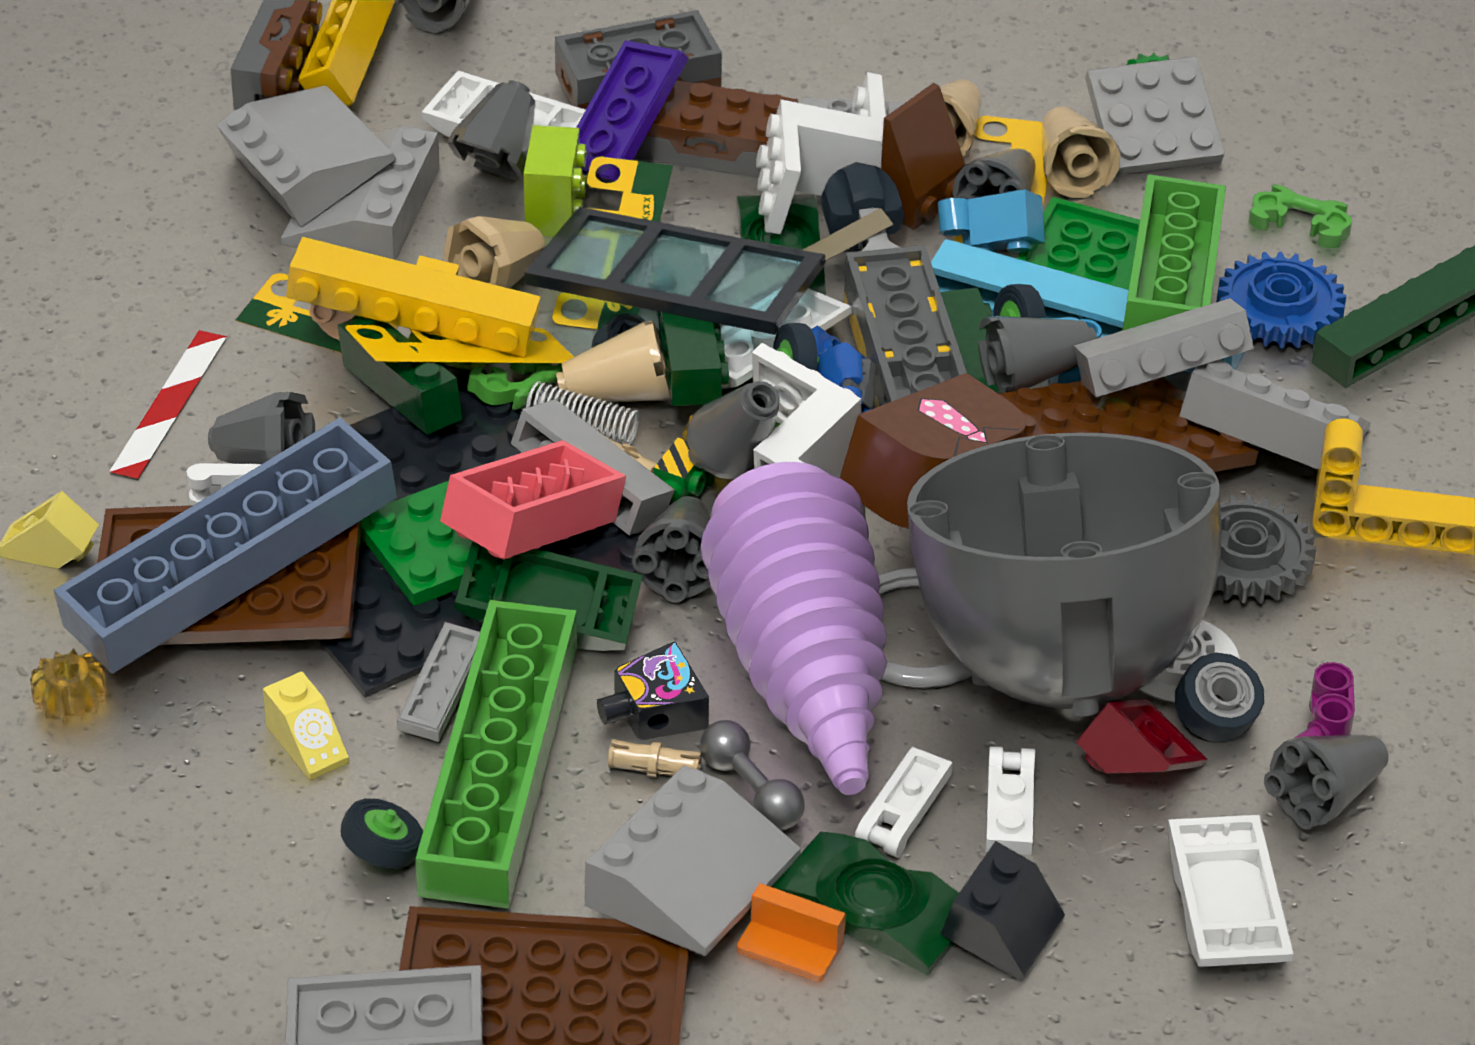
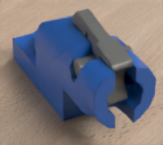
M818 325L812 328L817 346V356L819 357L817 372L827 380L842 388L851 390L857 397L861 398V413L874 409L875 390L873 386L876 364L872 360L867 359L848 342L841 343L837 337L830 336Z

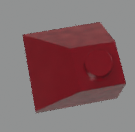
M1148 699L1109 702L1076 741L1086 752V760L1095 769L1106 773L1166 772L1201 767L1208 761Z

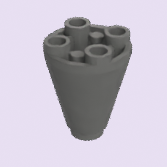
M1009 149L977 158L966 164L956 176L952 192L953 197L972 199L1024 189L1031 192L1036 171L1035 160L1028 151L1023 149Z
M764 381L749 383L707 403L696 411L687 427V443L690 448L688 457L693 465L703 468L719 478L734 480L754 469L753 449L773 432L779 412L780 397L775 387Z
M686 496L674 501L645 529L636 543L632 558L634 569L637 574L643 575L642 581L646 586L663 595L670 602H681L686 597H692L706 590L710 585L708 570L701 554L702 535L710 517L705 505L699 499Z
M1364 734L1305 736L1283 742L1274 751L1270 763V771L1264 777V785L1267 792L1276 798L1285 813L1293 818L1300 828L1305 830L1311 829L1315 826L1331 822L1382 773L1383 768L1388 763V751L1385 744L1378 737Z

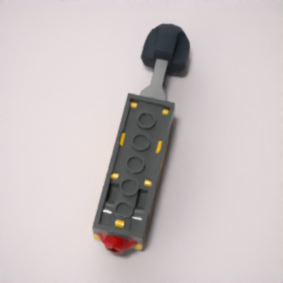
M854 162L837 170L828 179L822 193L821 202L830 235L879 208L884 211L893 223L888 228L849 248V250L859 252L846 253L843 302L852 306V314L848 316L858 351L876 364L873 386L875 390L873 402L876 408L967 373L926 246L899 247L888 240L887 235L896 234L901 230L905 218L902 202L895 183L882 169L875 165Z

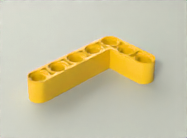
M1346 418L1333 420L1326 426L1316 481L1312 521L1313 528L1318 534L1335 539L1475 555V498L1358 484L1362 457V428L1355 421Z

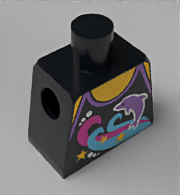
M676 641L618 666L614 671V694L597 699L598 714L604 725L626 719L636 737L642 740L704 730L709 726V696Z

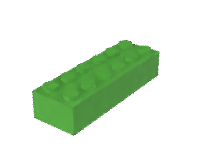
M1147 175L1122 331L1211 304L1226 185Z

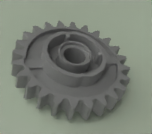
M1234 495L1230 496L1229 503H1224L1220 500L1221 556L1214 592L1222 590L1224 592V600H1228L1232 595H1238L1241 603H1246L1248 597L1253 596L1259 603H1263L1264 595H1270L1278 601L1280 600L1281 590L1292 595L1294 594L1295 584L1304 586L1306 576H1311L1316 555V546H1313L1315 536L1308 533L1309 524L1297 523V512L1284 514V504L1278 505L1275 508L1270 507L1268 498L1262 500L1261 503H1254L1251 495H1248L1244 502H1239Z

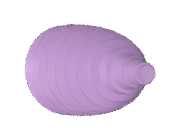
M801 462L772 463L757 467L740 475L719 493L712 507L711 519L708 521L702 535V560L708 570L710 586L717 596L719 612L726 621V631L731 642L736 646L740 663L749 673L752 686L766 700L769 711L781 722L787 724L789 731L797 739L807 743L811 754L821 761L834 787L839 789L842 794L854 795L866 787V781L868 780L867 752L870 746L867 743V733L875 722L871 711L881 700L883 692L879 681L883 677L887 665L885 654L882 651L887 638L886 628L882 623L884 603L878 593L880 590V578L874 567V550L868 541V524L862 515L860 496L852 485L840 478L829 475L826 471L811 464Z

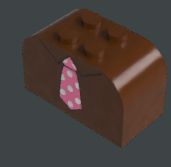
M964 373L858 414L839 478L852 485L865 507L884 520L909 529L908 496L913 486L922 476L942 462L967 451L1001 441L1022 438L1026 427V419L1022 411L1013 403L968 373Z

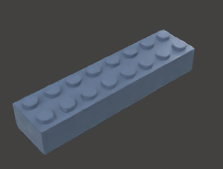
M339 417L54 589L63 627L111 674L115 673L395 500L397 493L391 461Z

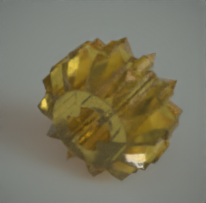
M74 648L64 655L55 650L53 659L40 658L38 668L31 671L32 701L36 709L44 712L46 719L59 716L63 724L69 717H76L82 721L85 712L98 713V706L101 702L106 701L105 671L102 668L101 662H95L91 652L79 656Z

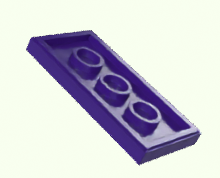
M624 41L576 127L579 128L580 144H586L585 168H582V175L588 176L591 162L597 157L633 160L689 59L683 51L633 41ZM604 164L596 170L595 175L603 183H612L619 179L621 171L613 164Z

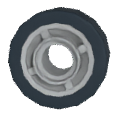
M1215 652L1199 657L1188 667L1175 690V708L1180 720L1192 733L1207 741L1223 743L1238 739L1250 729L1264 705V687L1258 674L1247 662L1231 654ZM1214 694L1221 696L1225 701H1221Z

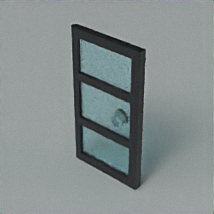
M578 207L524 272V283L529 286L775 335L824 267L826 256L825 254Z

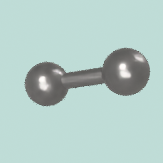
M720 720L709 725L700 739V752L705 762L714 769L721 771L735 769L756 792L753 807L777 828L786 830L796 825L801 819L805 808L804 797L800 789L794 783L785 779H773L770 781L748 758L751 747L750 738L740 724L731 720Z

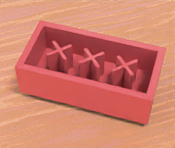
M561 440L450 475L440 522L454 529L460 537L472 540L488 549L489 554L492 556L509 559L520 553L538 549L541 546L567 539L570 536L594 530L597 527L616 521L626 475Z

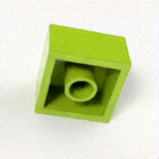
M532 126L524 169L525 222L531 223L546 237H554L578 207H583V200L579 198L586 197L587 175H582V168H585L586 144H580L579 128Z

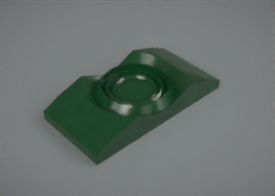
M814 194L793 195L781 234L765 232L764 215L759 214L761 196H737L736 204L740 238L800 250L820 241L818 207ZM742 257L744 281L778 263ZM823 267L809 286V289L826 295L825 270ZM785 283L749 303L765 302L778 294Z
M472 541L454 609L481 623L484 621L489 600L577 610V649L597 651L625 650L643 575L539 549H532L509 559H501L489 554L488 549Z
M820 831L795 862L772 885V888L846 913L845 934L926 975L932 972L955 944L940 933L952 903L959 892L933 872L908 870L889 861L866 839Z

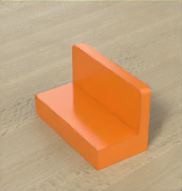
M759 883L752 894L751 921L737 943V953L810 980L822 982L844 945L846 913Z

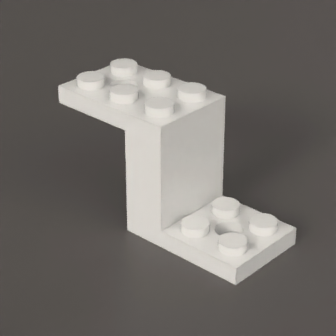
M867 72L862 87L857 86L852 101L853 114L786 100L780 101L776 114H770L766 127V136L769 138L766 145H760L756 159V167L761 168L757 189L763 192L759 204V214L764 215L765 232L781 234L795 191L822 196L828 179L837 170L854 162L875 165L880 168L883 120L886 117L882 75Z
M761 343L752 352L753 383L764 381L774 386L777 390L780 402L776 422L780 425L753 449L754 469L772 463L801 462L819 467L829 475L839 478L858 414H861V398L857 397L851 390L842 388L827 380L819 372L810 370L797 363L784 352L776 351ZM862 504V515L866 520L865 506Z

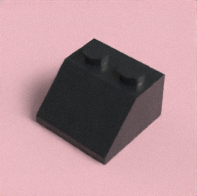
M995 841L953 901L940 934L1022 982L1063 921L1065 913L1037 864Z

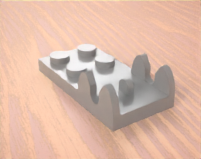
M481 965L288 978L286 1045H483Z

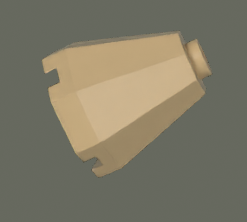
M477 216L448 228L443 257L445 262L459 265L458 276L510 288L524 276V272L545 248V240L540 230L529 222Z

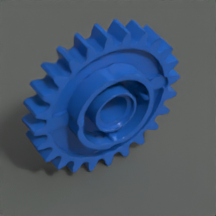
M1262 252V259H1256L1248 255L1247 263L1236 260L1234 269H1225L1224 277L1219 279L1216 302L1231 298L1246 310L1252 341L1259 337L1263 339L1264 346H1268L1272 341H1276L1280 348H1284L1286 342H1292L1294 346L1300 348L1302 340H1306L1314 345L1317 331L1323 326L1330 325L1344 317L1347 295L1343 294L1344 285L1336 283L1337 275H1326L1327 266L1325 265L1313 267L1314 259L1311 258L1301 262L1299 261L1298 254H1294L1290 259H1287L1282 252H1278L1275 258H1271L1266 252Z

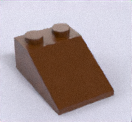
M932 83L884 117L881 169L892 179L897 187L905 215L903 225L916 230L938 214L939 201L954 198L952 192L955 178L965 166L940 86Z

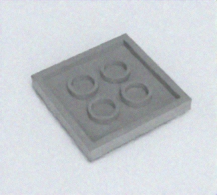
M1197 56L1087 70L1085 80L1097 124L1113 137L1120 153V165L1116 176L1222 162L1225 154Z

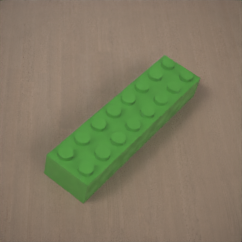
M489 600L415 859L417 897L501 908L510 907L577 650V610Z

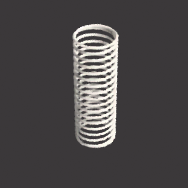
M540 381L536 382L530 390L526 408L530 407L533 391L540 384L533 406L545 402L549 388L550 394L547 402L551 401L553 392L556 389L554 400H558L559 394L562 391L561 404H564L565 396L568 393V400L565 406L568 409L571 398L574 395V402L571 408L573 413L577 400L580 397L577 416L580 415L583 402L586 399V406L582 417L584 421L589 404L593 400L587 421L590 426L595 406L599 402L592 427L598 432L600 430V433L603 435L606 432V437L608 438L612 434L613 438L611 440L617 443L620 442V444H631L636 436L640 420L638 410L631 411L630 408L625 409L624 406L619 408L618 404L613 406L612 402L607 404L606 400L601 403L600 399L595 401L594 397L589 399L588 395L583 397L581 393L577 395L576 392L571 393L570 390L565 391L564 388L558 389L557 386L553 388L551 384L547 386L546 383H541ZM605 403V409L601 418V422L599 427L597 428V421L599 419L601 408ZM611 405V411L608 417V421L605 429L603 430V424L605 421L607 410ZM617 407V413L614 419V423L612 429L609 432V426L611 423L613 412ZM623 409V415L621 418L620 426L615 434L619 414ZM629 411V417L625 426V430L621 436L625 416ZM635 414V419H634V424H633L632 430H631V432H630L628 438L626 439V435H627V431H628V428H629L631 419H632L633 415Z

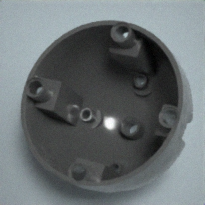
M1058 433L1016 438L985 445L942 462L922 476L913 486L908 496L910 547L925 607L941 638L954 655L971 671L972 682L976 685H990L992 688L1014 699L1034 705L1057 709H1072V712L1079 716L1094 715L1099 711V705L1107 704L1132 694L1149 684L1172 665L1197 632L1208 610L1216 586L1221 556L1220 486L1214 471L1205 462L1175 446L1141 437L1107 433Z

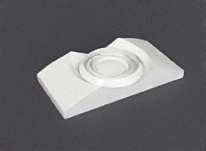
M457 71L424 108L422 119L437 131L450 138L453 129L500 83ZM530 93L535 100L534 125L576 128L586 111L582 108Z
M1243 815L1169 819L1168 836L1174 881L1181 893L1187 939L1198 966L1292 962L1293 950L1260 816Z

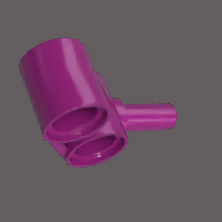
M1326 662L1315 669L1309 701L1312 721L1308 723L1307 730L1294 738L1351 735L1355 713L1354 676L1347 666L1336 662Z

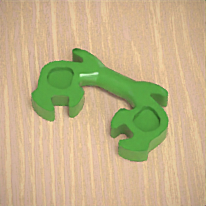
M1275 184L1272 185L1271 192H1259L1253 196L1248 221L1253 227L1266 231L1269 222H1276L1278 228L1284 226L1288 209L1313 214L1315 216L1311 221L1310 236L1314 237L1319 234L1318 245L1326 248L1340 247V243L1349 237L1352 226V218L1347 214L1348 205L1346 203L1317 200L1296 194L1289 188Z
M510 363V368L519 374L534 373L522 382L508 381V373L501 368L492 366L490 374H483L482 368L477 366L470 372L467 390L475 393L483 402L490 405H503L513 402L512 409L517 410L527 403L530 390L536 382L540 381L541 383H546V385L557 383L556 373L563 371L562 363L556 366H552L553 363ZM540 384L535 387L533 393L538 390Z

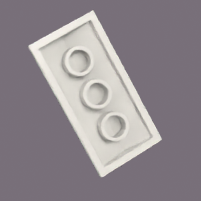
M808 288L782 325L804 323L811 329L818 325L825 331L852 314V306ZM777 294L754 309L766 311ZM728 325L721 329V340L724 341L725 362H728L729 387H722V389L738 387L753 377L752 352L761 343L773 348L776 334L772 335Z

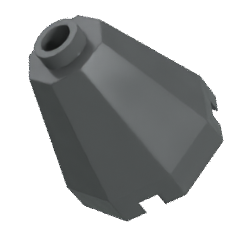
M509 80L508 83L497 84L453 129L447 144L455 156L465 161L467 155L475 159L473 167L507 180H515L516 176L519 179L524 178V169L535 113V100L529 93L530 89L526 85L514 80Z
M277 392L217 417L213 427L208 432L210 450L215 452L218 460L231 464L265 463L315 432L313 414L304 413L301 404H308L306 396L294 392Z

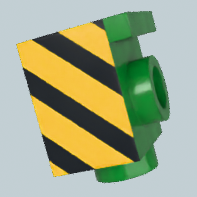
M677 438L654 467V474L674 489L669 505L682 497L699 496L705 485L711 487L715 482V475L693 465L688 457L690 449L688 443L681 438Z

